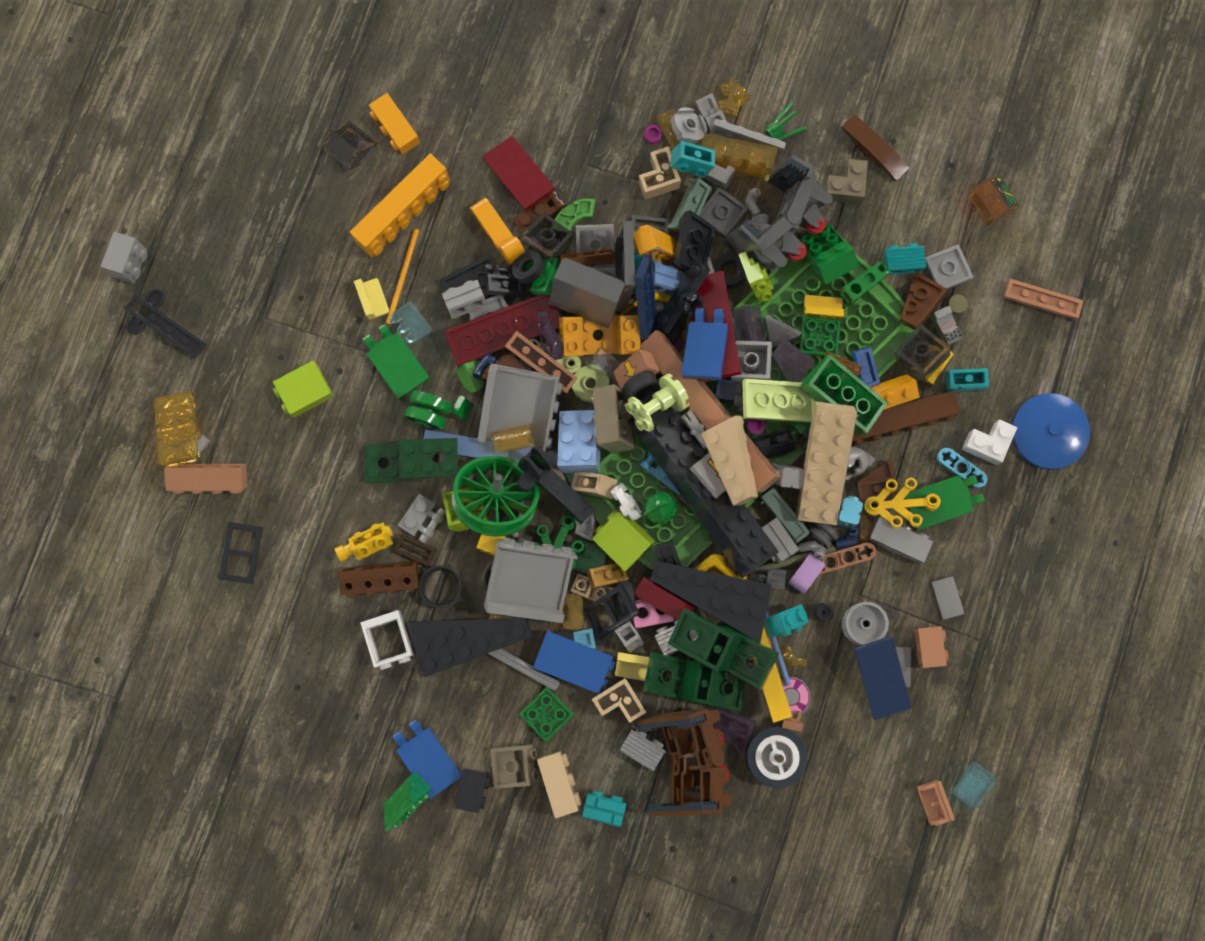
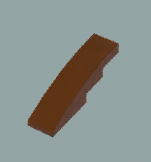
M853 114L842 125L841 128L864 155L867 154L878 168H883L893 181H897L909 169L908 165L884 139L856 114Z

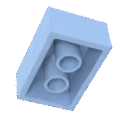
M595 410L560 411L557 466L562 473H575V471L587 473L600 472L601 446L597 445L595 441L596 425L593 420Z

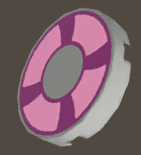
M789 677L791 685L785 686L784 680L781 679L792 716H796L798 710L802 714L810 703L808 686L802 680L795 677Z

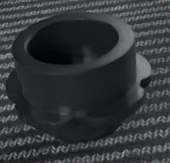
M820 603L814 610V615L820 622L829 621L833 617V608L829 604Z

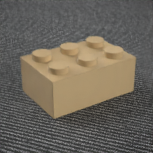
M558 751L538 758L537 762L554 817L558 818L577 812L581 805V799L578 792L574 793L573 786H575L573 774L568 773L567 766L570 765L567 755L562 754V751Z

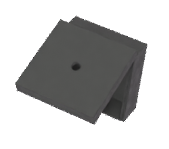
M623 221L620 234L617 235L615 241V278L568 258L562 259L554 277L549 304L609 329L615 312L626 311L635 286L633 221Z

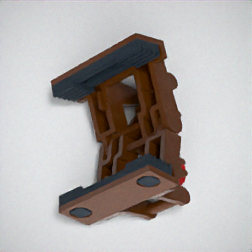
M698 709L662 713L636 720L638 732L661 728L669 756L673 757L671 803L648 804L649 816L722 814V807L732 804V796L728 793H723V786L730 780L729 770L723 765L724 757L721 751V747L725 743L724 733L714 729L712 725L720 719L718 710ZM691 728L693 735L690 744L685 734V730ZM697 770H700L698 772L700 793L693 792L694 774H697Z

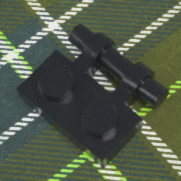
M498 263L483 265V271L490 272V274L485 276L487 294L522 297L524 295L523 283L513 276L512 265L500 266Z

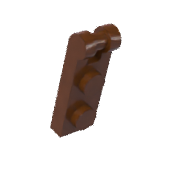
M556 191L525 212L524 210L512 218L523 235L566 206L563 200L557 197L558 193ZM552 201L554 206L550 208L548 203Z
M607 248L561 255V261L568 258L582 265L585 264V266H594L598 262H605L610 265L615 261V254L612 249Z

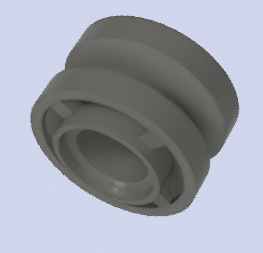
M815 522L816 528L811 527L809 529L811 538L826 549H829L832 545L830 541H836L839 538L838 534L829 524Z

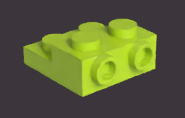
M746 251L739 254L747 279L759 303L769 301L773 298L771 290L774 287L766 269H761L759 263L755 264L753 257L749 258Z

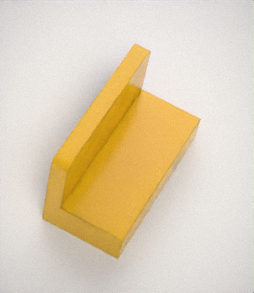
M805 295L803 316L842 320L844 317V309H842L843 299Z

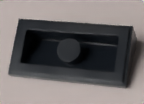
M789 427L752 438L753 443L766 459L796 449L795 440Z

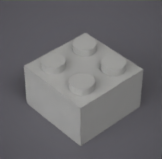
M114 232L100 267L112 277L134 284L140 276L142 262L147 258V249L137 239Z
M736 341L742 374L732 376L731 381H737L742 384L744 379L770 380L772 342Z

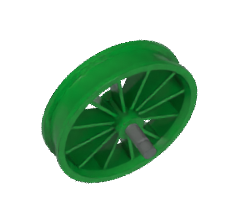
M484 456L468 462L460 469L454 480L452 506L456 516L466 527L482 535L501 537L521 531L532 521L539 499L538 485L536 484L530 492H513L519 489L517 486L518 481L504 487L511 475L519 479L525 473L517 466L519 462L502 456ZM492 470V484H490L482 471ZM496 471H503L507 473L503 481L502 475L496 474ZM475 474L483 485L469 479L468 477ZM461 485H464L475 491H459ZM460 499L477 501L464 506ZM515 500H532V503L528 507ZM483 505H486V507L484 508L479 517H476L470 513L471 511ZM509 507L524 514L521 517L516 518V516L513 514ZM490 508L495 509V522L483 520ZM499 508L502 509L510 521L499 522Z

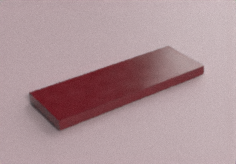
M724 271L707 275L697 294L703 299L702 308H704V313H706L704 323H714L715 309H723V314H725L723 324H728L722 379L741 375L742 373ZM692 315L693 322H695V315ZM702 379L703 382L713 381L708 379Z
M550 294L538 295L445 330L444 332L457 366L459 367L465 363L481 359L487 354H494L507 349L505 345L516 331L528 340L560 329L559 317L561 316L558 308L549 304Z

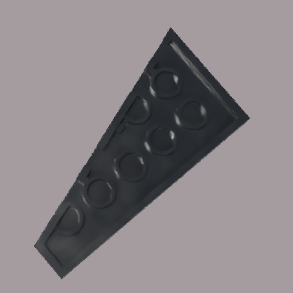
M655 561L651 581L761 643L772 585Z
M527 618L406 622L424 677L533 637Z

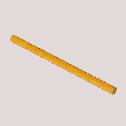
M414 229L386 320L388 325L392 324L419 234L418 229Z

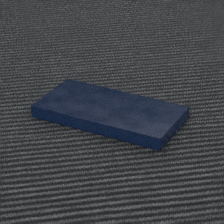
M644 254L635 275L640 339L642 340L648 339L657 317L651 254Z
M885 637L855 647L854 651L873 719L877 720L910 709L911 704L893 637Z

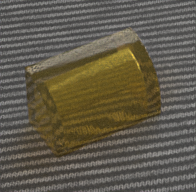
M526 424L494 431L493 444L495 452L501 454L536 446L532 425Z

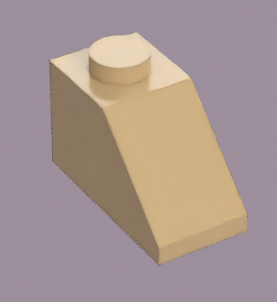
M575 471L571 488L576 492L591 496L613 499L611 490L614 489L618 480L603 474Z

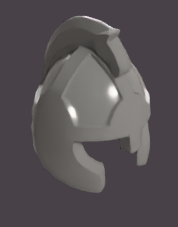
M851 447L845 480L861 475L868 466H872L875 458L860 448Z

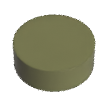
M954 295L948 301L947 306H950L953 314L958 315L967 309L968 302L964 296Z

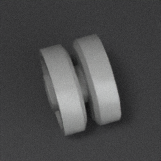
M862 602L851 606L845 611L841 627L845 637L850 642L856 645H864L884 638L888 631L889 620L886 612L879 605L873 602ZM863 621H867L868 625L866 627L863 626Z

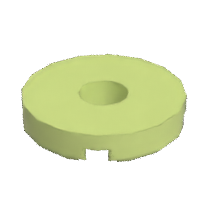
M587 365L575 372L574 375L578 379L572 385L576 397L584 402L592 403L593 389L608 386L609 378L606 372L599 366ZM588 379H593L596 382V386L594 388H587L585 382Z

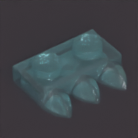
M408 301L396 310L390 318V323L402 321L399 325L398 333L410 331L406 337V343L420 342L433 332L431 326L411 301Z

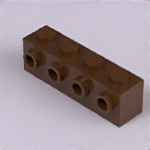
M418 561L340 568L338 571L340 596L356 597L358 594L363 593L371 596L376 595L377 592L392 594L396 590L413 592L419 588L420 582Z

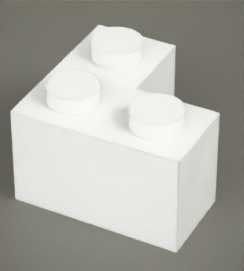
M998 420L993 424L989 435L973 429L968 433L961 450L997 466L1003 462L1017 427Z

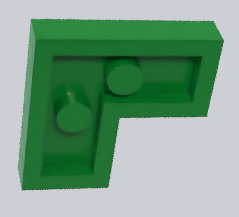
M543 258L545 261L544 271L533 282L530 289L534 295L550 294L554 277L561 263L559 259ZM529 262L524 267L523 272L529 271L534 262Z

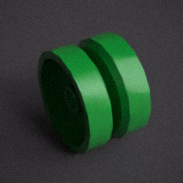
M412 391L409 400L415 406L407 407L404 417L418 425L443 431L447 421L441 415H449L452 404L425 392Z

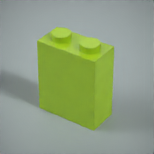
M314 360L273 381L275 385L273 391L277 398H281L284 402L281 405L286 415L290 414L293 418L334 397Z
M614 510L607 517L609 521L605 525L601 524L594 531L596 535L592 539L624 571H627L653 545L655 540L634 520L631 521L628 515L624 516L621 510Z

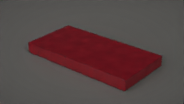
M510 136L482 156L483 160L525 212L556 191L553 184L513 136Z

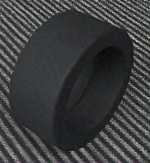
M650 371L640 372L632 376L622 388L623 395L627 401L630 397H635L643 405L653 400V394L661 390L659 381Z

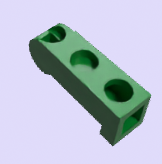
M880 261L845 285L838 295L851 307L891 272Z

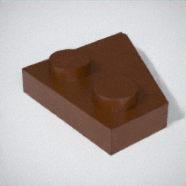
M892 459L856 483L860 502H865L869 497H877L885 488L888 480L894 479L896 481ZM892 483L888 484L890 488L895 487ZM898 490L890 492L887 498L895 497L898 494Z

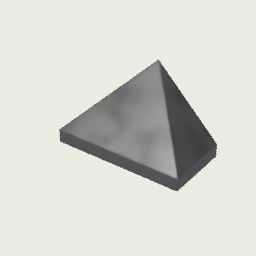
M769 315L766 316L763 322L769 341L772 342V347L795 341L801 334V331Z

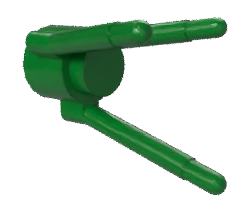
M790 102L776 119L767 126L765 133L768 137L777 138L782 141L785 138L807 130V127H803L782 135L784 132L782 126L795 116L797 111L792 112L780 123L778 121L793 106V102Z

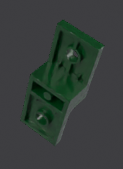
M458 438L401 439L399 444L364 445L365 483L423 482V478L456 477L458 474ZM435 454H443L444 459L441 463L433 461ZM386 458L389 460L388 467L380 468V460Z
M687 608L683 609L668 641L670 646L717 672L728 671L758 689H763L779 655L778 652L730 626H718ZM691 630H695L698 634L695 641L690 638ZM751 656L757 660V665L754 668L748 663Z
M650 652L643 691L741 712L746 681L728 671L717 672L701 662ZM664 671H667L668 677L664 681L662 674ZM728 683L729 690L725 693L724 686Z

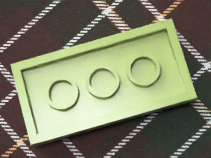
M758 379L742 380L743 419L811 423L815 400L799 388L802 384L801 382Z

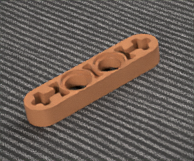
M863 543L826 554L821 561L825 564V559L832 557L835 560V566L828 568L825 565L824 571H821L819 575L869 561L875 557L876 548L871 543ZM864 547L871 549L872 552L869 553V557L866 554L860 555L859 558L861 560H858V552L865 550ZM845 552L853 554L854 559L852 562L844 561L843 555Z

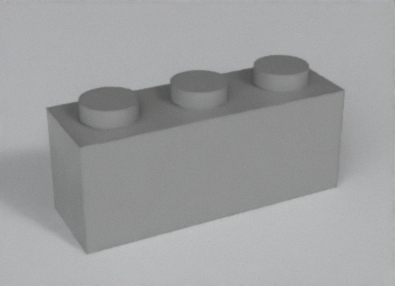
M881 517L876 519L867 539L918 564L925 562L933 544V541L929 540V536L920 532L916 534L911 531L910 527L903 524L900 528L894 529L888 521Z

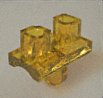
M736 77L730 78V82L721 83V94L729 96L727 100L719 101V109H722V112L730 113L732 117L738 115V106L743 107L744 102L750 100V94L745 92V87H741L736 82Z

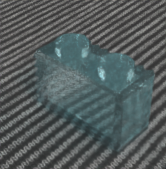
M971 762L950 795L970 809L979 808L984 802L983 796L985 793L991 791L994 787L996 776L976 762Z

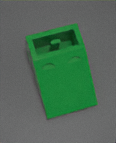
M829 223L826 224L825 229L819 234L809 233L798 239L805 244L807 250L805 257L825 284L859 267L854 249Z
M416 772L411 774L383 804L385 830L387 832L393 827L397 829L429 798L427 793L432 788Z

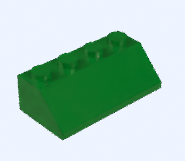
M828 354L808 374L799 387L816 402L854 406L857 411L854 434L857 436L868 433L888 404V402L831 354Z

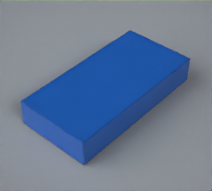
M871 347L851 352L857 377L869 387L880 384Z

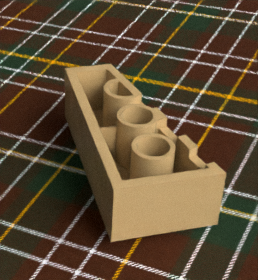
M733 416L701 433L733 505H743L758 497L754 473L750 464V453H748L747 437L743 428V417Z

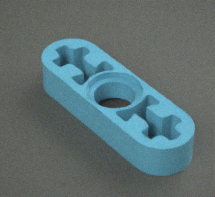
M943 448L937 453V462L955 476L960 475L962 480L966 479L971 470L974 471L971 475L976 477L979 475L982 483L974 484L971 486L972 488L979 489L986 485L987 475L952 449ZM948 453L949 459L954 461L956 458L958 461H956L951 467L950 464H952L953 462H951L950 460L943 461L944 456L942 454ZM959 463H963L967 467V471L964 474L957 471Z

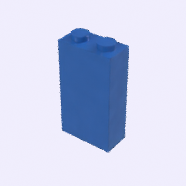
M548 630L533 668L599 694L600 690L605 691L608 679H605L608 671L612 672L616 661L612 660L613 656Z

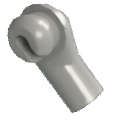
M758 188L750 190L745 200V204L753 217L761 213L757 206V201L761 195V191Z
M815 540L799 543L800 552L812 551L818 560L823 559L826 555L825 547Z

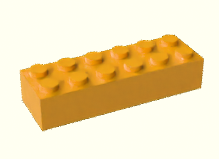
M430 153L350 231L356 244L371 258L379 255L383 251V247L388 242L391 243L401 229L404 230L408 227L410 220L414 216H419L423 208L427 204H431L440 191L447 189L450 184V178L446 167Z

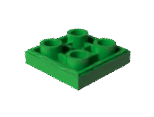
M802 316L799 355L826 357L828 354H831L834 358H837L841 320Z
M546 687L519 715L547 742L574 713Z

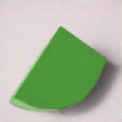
M480 359L465 363L456 369L463 387L469 392L480 390L485 383L483 378L478 380L473 377L474 370Z

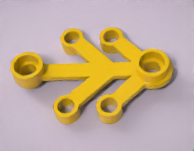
M908 478L904 487L892 501L884 500L890 492H894L897 489L898 483L894 479L888 480L881 493L877 497H869L864 504L865 511L873 516L880 515L890 523L892 528L898 529L902 526V518L891 515L885 509L895 510L908 520L912 527H919L922 523V517L918 514L913 515L906 508L925 506L927 510L935 511L939 508L941 500L935 494H929L926 498L903 500L917 486V481L914 478ZM912 482L914 486L910 487L907 483ZM892 483L895 487L890 488L888 484ZM930 499H935L936 503H931ZM876 503L878 507L873 508L871 504ZM917 518L919 523H914L913 519ZM893 520H898L900 524L895 525Z

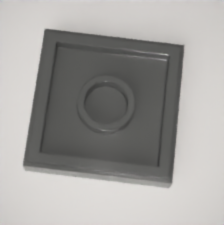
M718 187L703 206L699 217L714 226L715 231L726 238L749 208Z

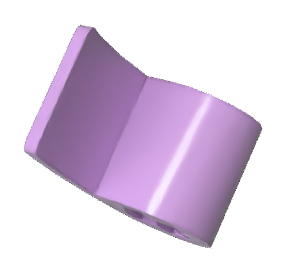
M809 554L790 578L788 584L804 595L825 564L816 559L814 555Z

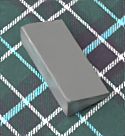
M953 576L931 582L943 620L964 614Z

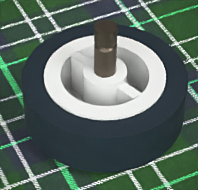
M769 727L756 733L750 740L746 751V762L749 771L759 782L772 788H784L794 784L803 775L807 765V751L802 740L794 732L781 727Z

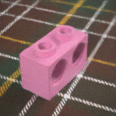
M644 600L634 601L638 609L645 608L648 611V616L644 619L638 616L633 618L635 629L674 621V618L668 614L659 615L656 612V607Z

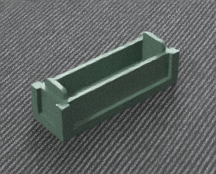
M700 178L689 179L687 190L671 224L667 227L668 229L680 233L685 211L691 210L696 215H700L712 188Z
M774 487L760 498L762 501L760 505L764 503L772 515L778 518L795 544L810 534L809 530L798 520L796 514Z

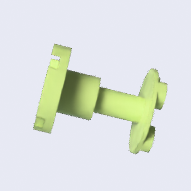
M666 374L659 379L661 390L653 394V400L645 405L635 397H630L628 403L625 404L626 410L629 414L633 415L636 420L635 425L640 431L645 429L650 432L653 430V422L650 415L657 410L665 411L672 406L677 411H683L689 406V403L686 404V400L689 398L684 387L678 380L673 381L671 379L673 375Z

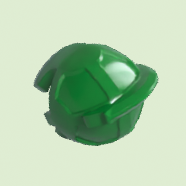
M659 492L649 496L645 503L643 516L655 524H667L677 513L676 501L667 493Z

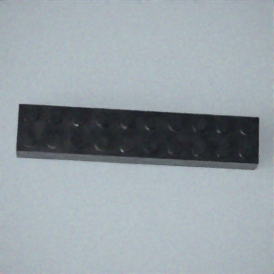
M672 406L665 411L659 409L650 415L653 422V430L650 432L645 429L640 431L635 425L636 420L633 415L629 418L628 422L742 579L779 553L744 504L733 505L727 490L715 499L690 470L707 453L695 436L691 435L690 429Z

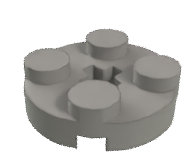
M680 108L670 119V122L679 142L685 141L696 144L707 132V125L700 114L697 116L693 113L695 110L691 108Z

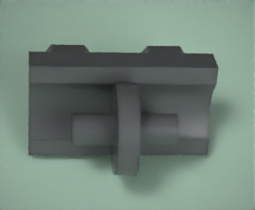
M758 567L750 573L751 581L772 585L771 589L785 590L786 570Z

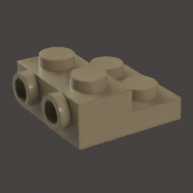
M532 744L490 749L494 789L536 784V781L539 779V771L534 765V760L537 759V751L533 748Z

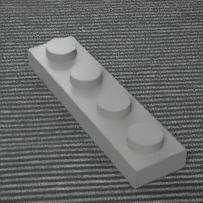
M716 118L710 131V135L776 158H780L786 145L785 142L777 138H771L762 133L754 132Z

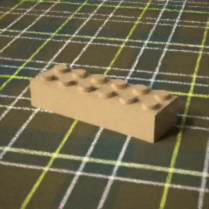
M816 401L814 403L803 468L805 471L803 487L799 491L796 515L800 521L837 525L857 416L854 406Z

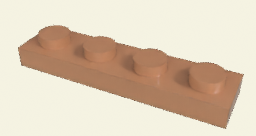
M1013 279L1008 280L1003 297L1074 320L1079 318L1083 300Z

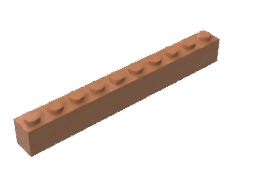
M655 330L640 345L642 350L652 353L658 366L659 374H663V376L671 374L673 375L671 377L673 381L678 380L682 384L689 398L686 400V404L689 403L688 411L692 410L695 417L703 423L705 431L732 417L701 379L682 378L684 358L663 332ZM746 435L748 453H750V464L754 473L757 492H764L781 476Z

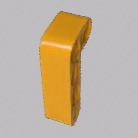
M485 197L471 206L470 210L507 264L513 265L515 259L523 254L525 250L518 238L511 234Z

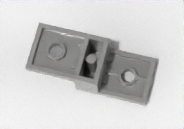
M614 224L576 225L577 253L610 248L615 254ZM592 240H598L601 246L598 249H593L590 243ZM615 261L610 265L605 262H598L594 266H587L615 278Z

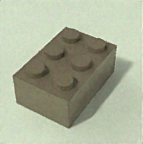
M615 384L593 389L592 404L595 410L593 415L596 425L595 441L597 445L612 453L634 449L633 428L628 422L631 414L625 408V404L628 401L623 395L622 389Z

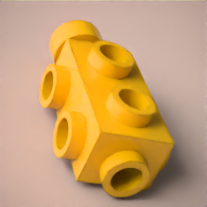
M384 522L373 524L370 529L364 532H356L353 537L348 539L349 544L336 547L335 552L341 562L349 559V556L353 554L357 560L366 558L392 545L391 536H393V532L389 525L385 526Z

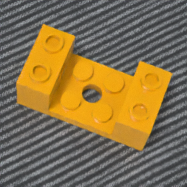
M614 315L609 329L582 317H559L561 356L633 354L640 349L638 315ZM599 329L602 331L603 337L601 340L596 341L593 338V332Z

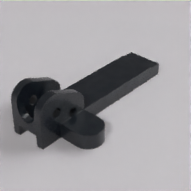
M154 289L150 291L145 299L134 293L129 303L124 306V309L132 315L126 323V331L131 335H138L148 325L196 359L207 344L158 310L165 301L164 293L159 289ZM137 300L152 310L146 319L131 309Z
M533 446L528 454L520 459L517 465L525 472L518 480L517 486L519 490L529 492L536 484L539 485L579 524H582L595 509L552 470L557 465L558 453L552 450L544 453L538 446ZM535 464H537L543 470L542 473Z

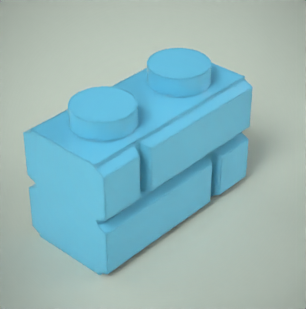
M847 496V498L841 501L837 526L850 529L859 523V513H861L863 503L859 501V498Z

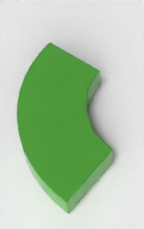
M580 199L562 209L554 220L552 230L571 233L573 226L577 222L584 219H592L596 199Z

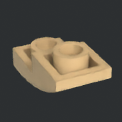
M578 573L570 591L595 602L614 588L607 586L592 590L588 577Z

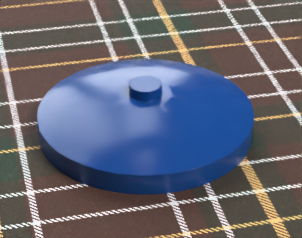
M1047 393L1029 399L1017 410L1012 425L1017 427L1012 439L1016 450L1024 460L1041 469H1061L1074 463L1083 455L1090 439L1089 422L1084 411L1073 400L1059 394Z

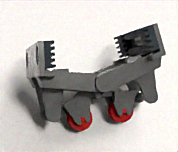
M792 155L772 173L768 180V183L772 182L771 185L775 184L774 187L779 186V190L783 188L782 192L786 190L775 222L768 229L765 228L762 232L757 233L758 229L754 230L755 226L751 227L752 223L748 224L749 220L747 219L737 229L732 231L722 243L733 254L739 256V254L746 251L749 258L753 257L754 260L766 267L770 272H776L779 267H784L787 264L786 257L792 261H798L806 255L805 244L800 242L794 233L799 227L806 229L810 234L814 235L822 232L826 227V221L821 215L820 210L823 209L824 205L832 202V196L816 183L817 176L813 172L814 167ZM782 236V242L777 247L774 242Z

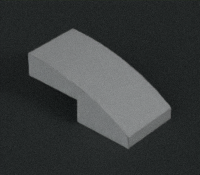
M712 93L694 101L709 131H711L715 118L726 121L722 109H719Z

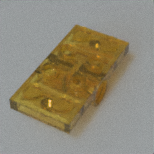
M190 390L154 398L160 467L163 468L199 460L197 437H200V428L195 415L193 392Z

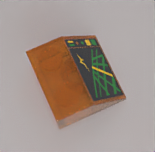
M1001 176L983 181L973 187L968 194L987 225L992 224L1020 207Z

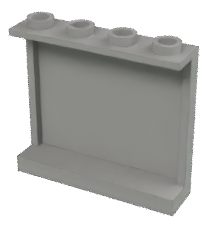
M492 363L488 371L477 441L485 443L486 439L526 447L538 446L546 453L547 449H551L553 440L549 436L550 431H554L556 420L553 419V414L557 413L559 407L556 397L561 394L562 383H559L560 377Z
M510 538L498 539L484 603L486 613L563 623L564 614L562 610L573 560L577 559L573 549L569 547L554 548L550 544L539 546L530 541L519 543Z

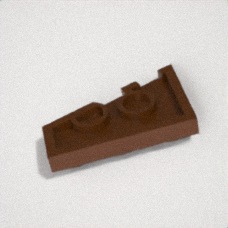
M915 271L900 323L917 331L945 297L948 289Z

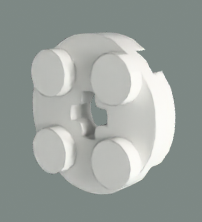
M620 483L611 490V493L622 504L620 510L624 516L628 515L631 521L636 520L642 516L640 514L641 510L633 496L625 493L628 489Z

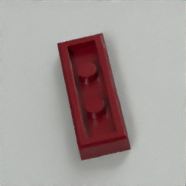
M643 577L634 592L635 596L676 620H679L684 608L693 611L695 607Z

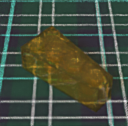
M705 133L701 144L702 147L715 150L716 165L724 169L729 165L735 168V172L765 181L769 180L778 151L777 147L721 137L712 133Z

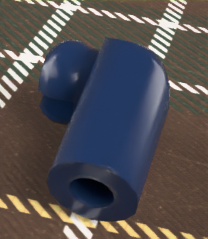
M491 354L485 355L477 364L473 377L480 380L487 365L495 364L496 357L491 356Z
M855 527L850 528L843 539H837L833 542L835 548L842 549L854 546L859 538V530Z

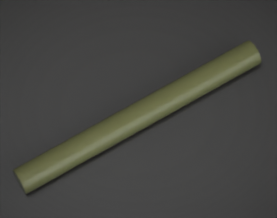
M834 544L829 549H826V554L836 552ZM812 551L788 557L779 564L775 561L760 567L778 569L802 562L809 554L814 555Z

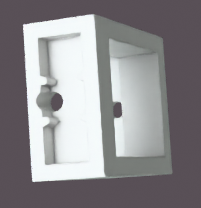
M397 610L361 622L374 668L380 667V670L392 667L391 663L398 661L399 664L410 661V657L414 656L401 611ZM397 621L406 653L380 661L371 629Z

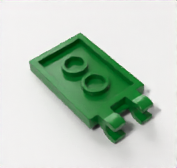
M384 324L379 327V330L385 338L376 344L370 335L363 338L371 350L366 354L397 398L401 400L427 382L430 377L398 332L392 335Z
M960 475L909 492L905 499L926 498L929 494H935L941 500L939 508L935 511H929L925 506L909 508L913 515L918 514L922 517L921 525L916 527L917 531L973 512V505L984 502L983 494L971 497L968 486L978 483L976 476L974 475L962 480ZM930 499V502L934 504L936 500ZM917 518L913 519L914 523H919Z

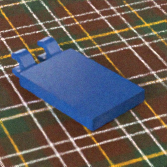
M696 308L695 322H689L682 378L721 380L728 334V324H723L725 317L723 309H715L714 323H704L706 317L704 308Z
M416 719L409 724L417 735L408 742L400 731L393 735V738L400 745L401 748L396 751L412 774L416 772L432 788L427 793L429 799H431L462 777V774L430 727L424 730Z

